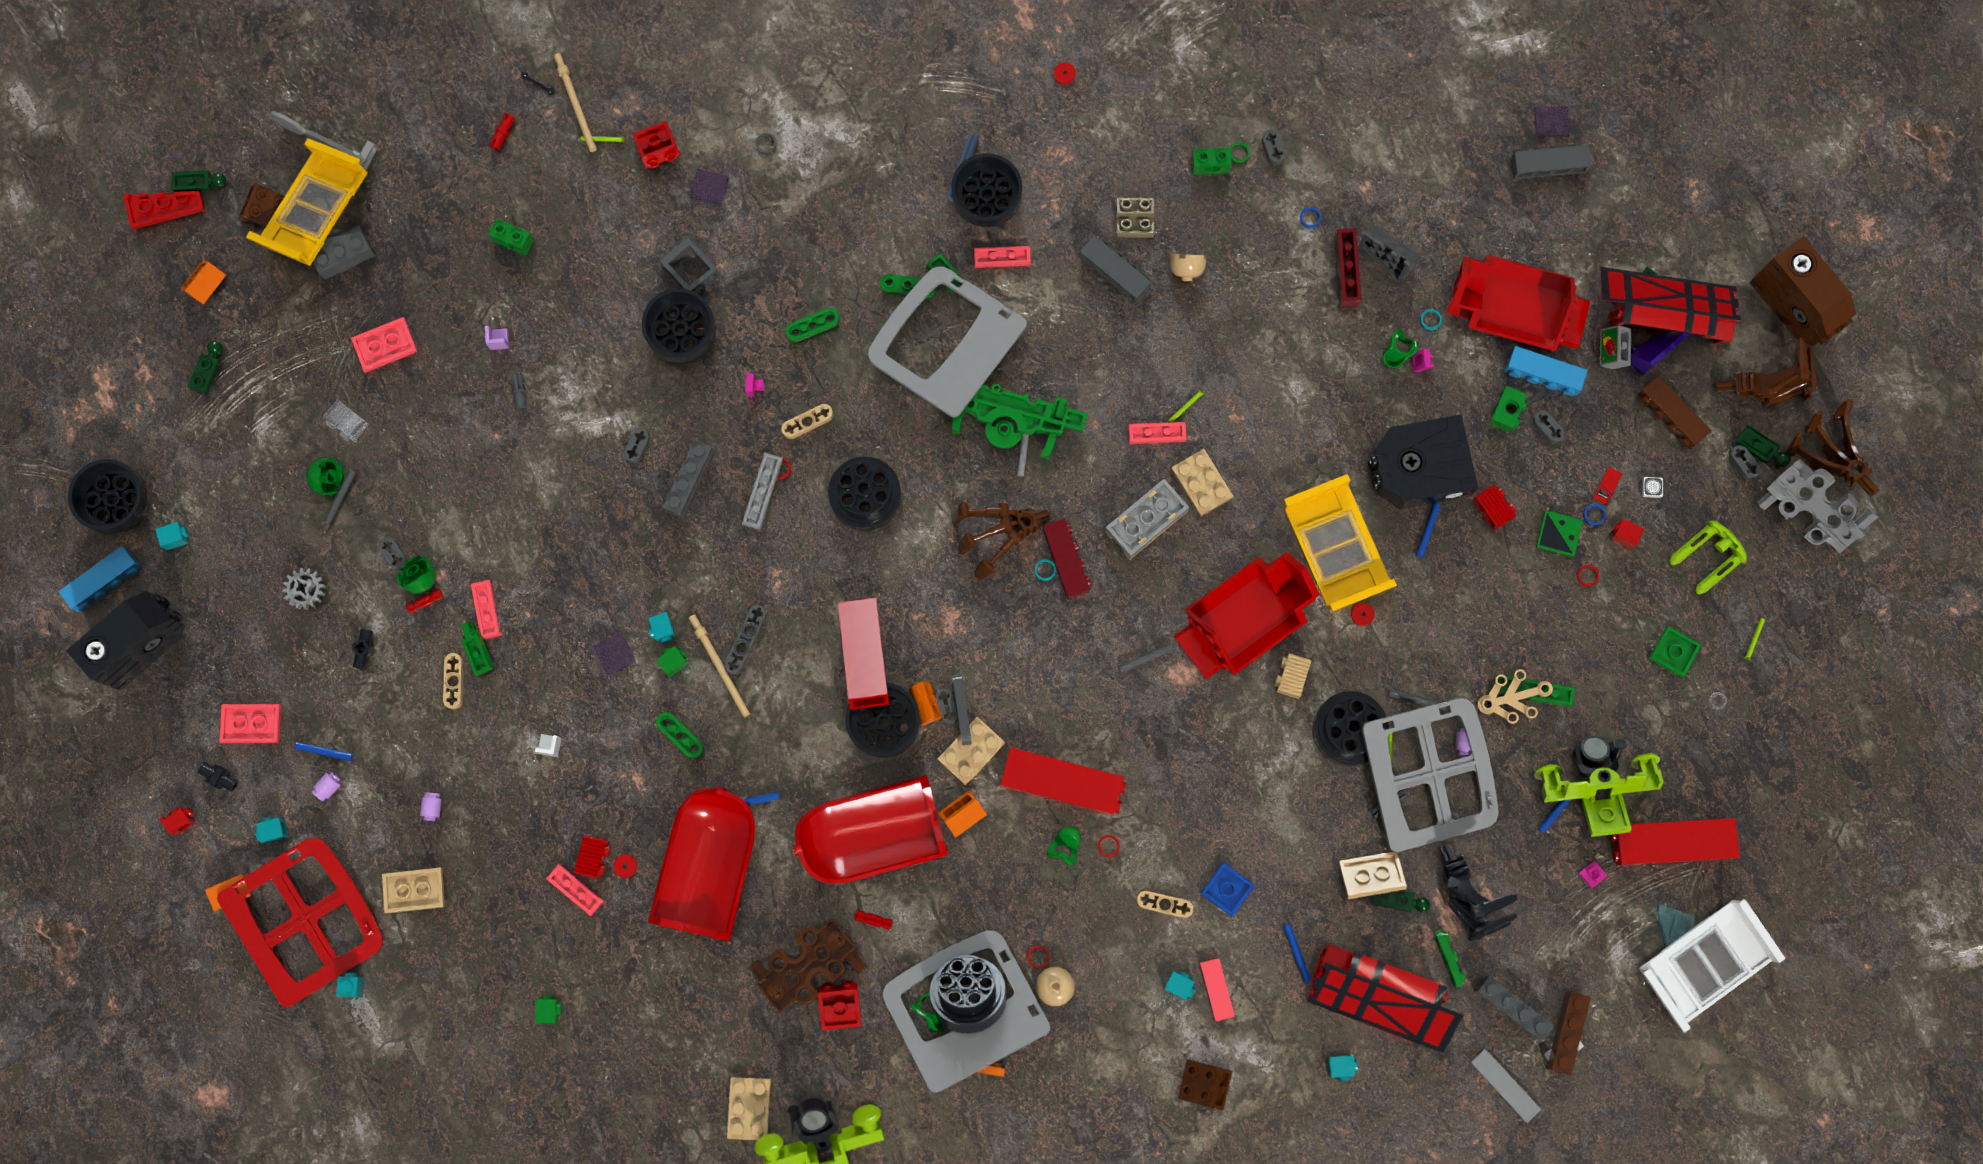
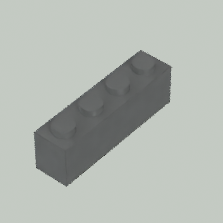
M1574 144L1571 147L1558 145L1549 149L1545 147H1538L1534 150L1519 149L1511 157L1513 179L1587 173L1592 166L1589 145Z
M1094 235L1080 250L1079 258L1136 304L1150 289V278L1145 273L1138 272L1132 262H1126L1117 250L1109 248L1104 239L1101 237L1097 238Z
M694 439L662 507L666 513L682 520L684 519L715 453L711 446Z
M1485 976L1473 991L1536 1042H1544L1555 1027L1491 976Z

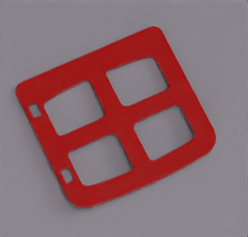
M309 838L302 841L287 852L222 890L217 896V901L279 1003L284 1007L292 1006L373 956L381 949L383 944V935L357 886L327 843L319 838ZM299 850L302 856L292 861L289 855ZM309 856L316 858L337 887L335 892L312 906L305 904L287 875L289 868ZM273 881L290 908L292 917L272 931L264 934L250 911L246 896L266 882ZM246 883L248 889L239 894L236 888ZM346 903L360 927L364 941L346 954L337 956L319 927L318 921L327 913ZM299 931L306 934L324 964L323 968L302 981H296L290 975L273 951L274 946Z

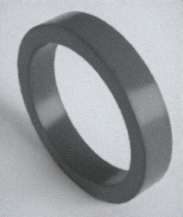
M762 133L757 137L756 147L758 151L768 154L775 150L777 143L772 134ZM764 136L771 137L774 140L773 147L769 150L760 149L758 146L760 138Z

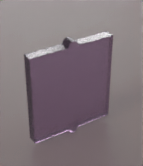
M1568 106L1535 107L1536 120L1534 124H1536L1537 137L1570 136L1569 123L1571 120L1568 115Z
M697 169L695 179L692 181L693 186L690 198L721 205L724 193L727 192L726 186L729 176Z
M622 632L610 638L606 637L604 641L593 645L607 676L619 670L623 671V668L636 663Z

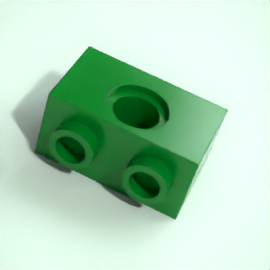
M1231 148L1193 149V175L1230 173L1232 166Z
M497 218L488 233L494 243L524 256L527 255L534 241L529 232Z
M1506 386L1499 397L1489 425L1508 433L1513 428L1517 429L1521 418L1518 416L1521 411L1524 412L1528 404L1525 401L1527 394ZM1506 407H1511L1514 413H1508Z

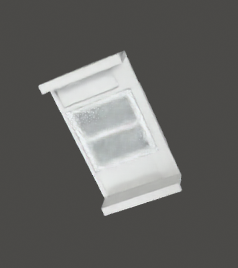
M1743 899L1741 901L1732 900L1667 946L1639 969L1677 1026L1685 1033L1690 1029L1688 1022L1771 961L1780 963L1786 958L1747 901Z

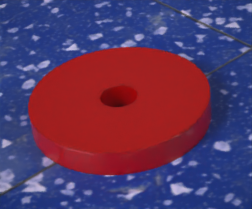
M1060 63L1055 67L1054 78L1058 83L1069 84L1075 79L1076 71L1071 64Z
M1366 603L1357 604L1351 611L1353 622L1359 626L1369 625L1375 616L1373 608Z
M620 855L614 862V871L619 877L629 878L637 871V861L631 855Z

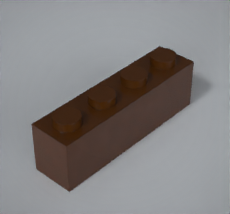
M1659 375L1637 394L1640 397V401L1645 406H1649L1653 411V415L1657 419L1662 420L1666 424L1667 430L1675 434L1679 438L1680 443L1684 447H1688L1689 450L1712 431Z
M1572 991L1565 993L1546 1069L1564 1075H1572L1591 997Z

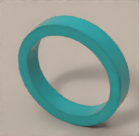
M1429 309L1421 315L1420 323L1426 330L1433 331L1441 325L1442 317L1438 311ZM1431 312L1438 316L1439 324L1436 327H1428L1424 324L1423 316L1426 313Z
M1040 560L1035 566V575L1042 581H1049L1056 574L1055 564L1050 560ZM1043 562L1050 563L1054 568L1052 576L1049 578L1040 577L1037 573L1039 564Z

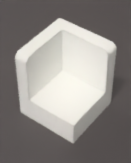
M541 734L539 747L535 748L534 752L558 757L562 738L556 735Z

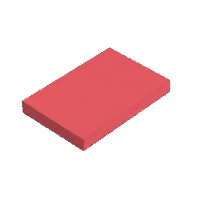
M404 317L351 337L365 373L418 352Z
M222 704L219 743H279L281 704Z

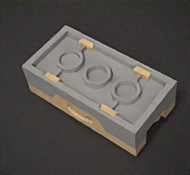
M1163 479L1106 526L1105 532L1124 550L1126 557L1131 560L1188 512L1189 506L1168 482Z

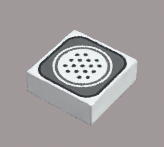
M1643 477L1642 497L1662 498L1663 478Z

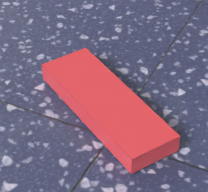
M1030 246L974 248L975 268L1031 266Z
M1185 422L1128 425L1129 444L1186 442Z
M485 580L472 583L471 588L479 632L483 640L501 636L491 581Z
M558 864L546 878L590 916L604 902L603 899L561 864Z
M1217 958L1200 963L1215 1022L1235 1017L1220 959Z

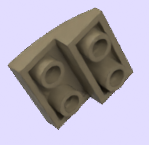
M1117 198V237H1154V198Z

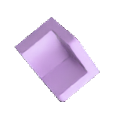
M485 326L486 345L490 350L509 349L508 329L492 330L490 326Z

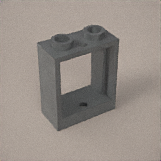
M688 237L660 260L662 267L682 289L691 290L699 295L708 284H713L719 276L717 268ZM693 251L709 270L692 285L688 286L673 267Z

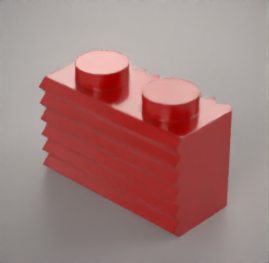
M1495 484L1473 499V502L1493 531L1516 517L1514 506L1506 502L1503 490L1500 487L1497 488Z
M584 835L573 873L599 880V877L604 875L606 865L603 864L604 859L609 856L611 851L609 841Z

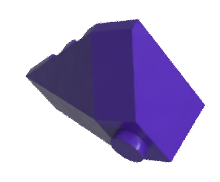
M1671 331L1645 342L1640 347L1636 345L1631 350V365L1643 376L1690 333Z

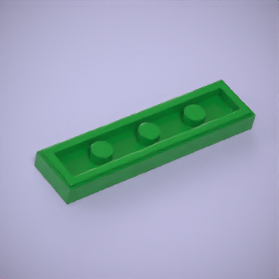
M1506 676L1507 683L1501 687L1498 695H1505L1514 677ZM1503 677L1497 679L1499 684H1504L1505 680ZM1524 679L1519 684L1515 693L1535 688L1540 682ZM1551 684L1553 691L1549 696L1541 697L1536 695L1524 699L1573 707L1575 687ZM1543 685L1541 690L1548 692V687Z

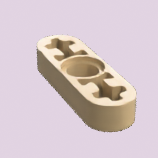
M821 404L784 422L781 428L784 437L794 439L829 422L833 418L832 408L827 404ZM821 410L829 411L827 413L828 416L824 417L821 415ZM814 413H816V416H819L818 422H816L815 416L813 415ZM805 417L813 419V423L810 426L802 424V420ZM797 421H799V425H800V427L802 428V430H799V428L796 427V426H797V424H796ZM788 426L794 428L793 434H790V432H786L788 430Z
M450 653L444 659L443 703L452 710L460 708L463 703L464 661L456 653ZM454 657L457 661H459L455 664L454 670L459 671V673H449V670L453 671V665L449 664V662L453 661ZM457 676L458 684L451 687L448 683L450 677ZM449 689L453 691L458 690V692H454V697L458 699L457 702H454V705L448 702L449 699H452V692H448Z
M1142 891L1137 896V904L1142 909L1180 918H1187L1193 913V905L1184 899L1150 891ZM1147 894L1148 899L1155 900L1154 896H1157L1156 908H1152L1153 903H1147L1146 906L1143 905V901L1140 898ZM1162 899L1170 901L1171 905L1168 910L1160 908L1159 902ZM1174 901L1178 902L1176 906L1187 904L1189 912H1185V915H1183L1181 910L1175 909V913H1172Z

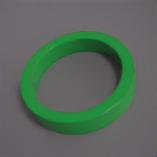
M1242 142L1231 145V150L1235 146H1243L1247 150V156L1244 159L1237 160L1231 155V160L1235 163L1245 162L1250 154L1248 146Z

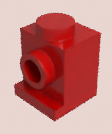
M188 806L176 808L169 813L168 817L162 816L159 818L167 832L175 836L196 822L193 818L194 813Z

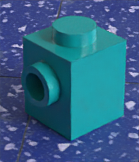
M179 522L155 529L160 547L165 550L189 543V531L186 526Z
M667 612L648 618L651 625L648 630L652 639L655 638L658 643L665 644L672 641L673 637H676Z
M267 817L262 819L261 823L256 824L255 835L260 843L269 844L289 838L286 822L283 818L274 819V817Z
M1172 971L1164 990L1183 1000H1187L1188 997L1192 998L1196 987L1193 986L1195 982L1191 980L1192 976L1184 972L1178 974Z
M345 973V977H338L336 997L363 998L364 977H357V973Z
M1353 1055L1327 1057L1328 1075L1331 1078L1338 1077V1081L1350 1080V1076H1355V1071H1358L1357 1059H1354Z

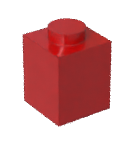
M1622 519L1612 527L1611 532L1613 535L1611 539L1629 549H1633L1637 546L1644 528L1626 519Z

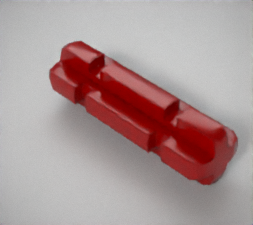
M435 589L431 594L427 593L415 599L414 602H408L406 609L412 614L418 608L422 609L434 603L433 601L441 600L443 594L440 589Z
M857 910L854 916L856 921H864L866 924L877 927L882 926V928L890 930L893 924L892 919H883V917L871 913L865 914V912Z

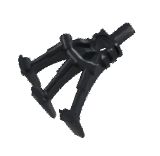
M1444 844L1439 848L1446 861L1443 871L1448 879L1446 891L1448 897L1444 899V904L1449 906L1457 917L1461 918L1472 930L1470 937H1467L1468 940H1480L1509 926L1511 921L1517 918L1516 913L1494 919L1487 915L1514 903L1517 900V895H1508L1493 900L1483 897L1473 888L1470 882V869L1464 857H1456L1450 844Z

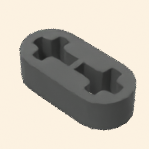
M1268 130L1262 138L1264 150L1272 165H1280L1284 161L1285 150L1279 134L1274 130ZM1268 136H1270L1271 138H1275L1273 141V145L1271 144L1270 140L1267 141ZM1274 150L1276 151L1277 155H1280L1279 159L1273 157Z
M1539 411L1533 417V425L1547 441L1554 444L1563 439L1564 429L1548 412ZM1545 417L1546 420L1540 424L1538 422L1539 419ZM1555 431H1558V437L1555 436L1553 438L1551 434Z
M638 428L634 430L624 450V457L629 463H638L643 457L650 441V435L645 429ZM643 433L645 439H641L639 444H637L638 438L636 436H641ZM636 447L637 457L633 456L631 459L629 452H634Z
M1736 446L1730 451L1729 459L1742 477L1751 480L1759 475L1760 466L1747 448ZM1741 452L1743 455L1737 458L1735 455ZM1751 467L1754 469L1752 473H1747L1746 471Z
M389 537L382 539L379 543V549L391 568L396 571H402L403 569L396 564L394 557L397 556V558L402 560V565L408 561L407 557L395 540ZM386 543L393 544L391 545L392 553L385 549Z
M942 688L936 692L935 698L943 717L941 718L943 723L952 725L958 720V712L951 691ZM945 692V695L950 696L947 698L948 705H944L943 700H939L941 693ZM946 708L950 709L951 714H955L951 721L948 718H944L947 715Z

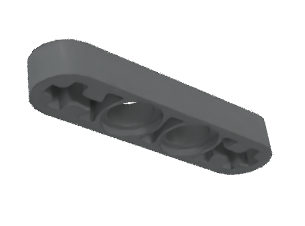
M753 605L749 609L725 661V669L731 675H737L742 671L765 622L767 612L762 605ZM761 609L763 615L762 617L758 616L756 619L759 625L757 626L753 622H749V619L754 621L755 615L753 612ZM753 626L755 628L754 635H745V628ZM744 643L747 645V651L740 654L736 648L739 644ZM733 654L743 658L742 661L739 658L737 660L738 669L734 668L731 671L729 664L734 663L736 660L735 657H732Z
M955 674L952 677L962 746L972 745L962 674Z

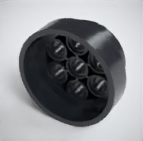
M983 153L966 159L957 168L952 178L951 193L954 207L963 219L976 226L993 227L1005 223L1015 215L1022 201V179L1019 171L1009 160L996 154ZM986 176H990L993 179L991 181H985L983 178ZM973 184L976 188L971 190L967 186ZM1000 186H1007L1008 189L1005 190V191H1002V190L999 189V187H1000ZM984 194H990L992 197L989 199H985L982 196ZM968 202H974L975 206L968 207L966 206V204ZM1001 203L1007 204V207L1002 209L999 208L998 205ZM988 211L991 213V215L985 217L982 215V213Z
M676 288L661 292L648 303L642 316V332L649 347L656 355L670 362L682 363L692 361L708 350L715 337L716 323L712 310L703 297L691 290ZM671 312L677 313L674 318H668ZM695 312L696 314L693 318H687L688 313ZM661 328H667L665 333H658ZM679 328H686L684 333H677ZM698 328L705 329L701 334L696 333ZM675 343L676 346L674 349H667V346L669 344ZM689 343L695 344L694 348L690 350L686 349V346Z
M856 457L843 463L834 472L828 488L829 502L835 516L844 525L859 531H871L885 526L894 518L901 504V487L896 473L888 464L873 457ZM862 467L868 470L864 475L857 473ZM879 475L885 477V480L881 483L874 481ZM845 478L852 480L848 486H844L841 483ZM862 486H867L869 491L862 494L859 492V489ZM879 494L886 495V499L882 502L877 501L876 497ZM846 497L853 498V502L848 505L844 504L843 500ZM863 505L871 507L868 512H862L860 508Z
M112 459L97 460L84 466L73 478L68 491L69 507L77 521L89 529L103 534L119 533L133 526L142 516L148 497L145 482L138 472L126 464ZM127 480L126 486L122 488V483ZM108 481L107 487L103 489V484ZM136 496L135 502L131 503L132 497ZM117 497V502L112 504V500ZM98 498V503L93 505L94 500ZM127 512V516L122 520V514ZM108 513L107 519L103 521V516Z
M887 683L889 705H884L881 709L869 707L850 710L848 705L846 710L845 724L850 739L860 751L875 758H891L902 754L914 743L920 730V713L915 700L905 689L892 683ZM897 704L903 706V711L899 714L892 711L893 707ZM863 713L871 715L868 722L860 721ZM880 719H889V725L887 727H880ZM906 723L908 725L907 731L899 732L897 730L898 725ZM874 732L876 735L875 739L867 741L865 739L866 733ZM886 737H893V745H884L883 742Z
M1355 691L1341 692L1326 700L1316 712L1312 725L1313 739L1320 753L1329 761L1345 767L1360 766L1369 762L1362 734V726L1367 722L1368 716H1373L1375 719L1387 717L1380 704L1372 697ZM1353 703L1360 705L1361 711L1359 713L1352 710ZM1335 709L1342 712L1343 717L1341 719L1334 717L1333 711ZM1349 722L1357 724L1358 730L1356 732L1349 729ZM1388 722L1382 723L1383 729L1389 728ZM1330 729H1337L1339 737L1333 738L1330 735ZM1346 741H1351L1354 744L1353 751L1346 749Z
M962 955L949 960L936 972L930 984V1000L934 1015L943 1026L958 1033H977L991 1027L1001 1017L1006 1006L1007 995L1002 974L992 963L976 956ZM985 985H990L989 988H983ZM953 1000H959V1001L956 1002V1003H952V1002H951V1001H953ZM974 1000H978V1001H979L978 1003H975V1004L971 1003V1002L974 1001Z

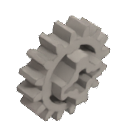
M300 568V573L294 570V576L287 575L289 581L283 582L287 588L283 589L282 592L288 594L284 599L290 601L289 604L291 606L296 605V608L299 610L302 606L305 610H308L309 605L315 608L316 601L322 602L319 597L325 596L322 589H325L326 586L321 584L324 579L319 577L320 574L315 571L313 573V570L310 568L307 571ZM303 577H310L312 580L308 579L306 581ZM303 597L306 601H299L297 598Z

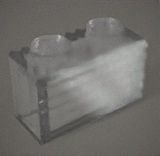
M338 399L323 415L327 420L325 424L333 430L335 428L341 431L339 435L346 441L351 439L356 443L370 427L365 420Z

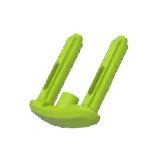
M1707 521V526L1673 553L1669 560L1671 565L1680 564L1714 534L1721 538L1715 544L1719 552L1723 553L1728 548L1731 549L1733 555L1697 584L1695 589L1697 594L1706 593L1740 563L1745 564L1747 560V554L1739 540L1730 530L1717 521ZM1702 534L1705 536L1694 547H1691V544ZM1727 564H1731V566L1726 571H1724L1720 576H1717V573L1720 570H1722Z

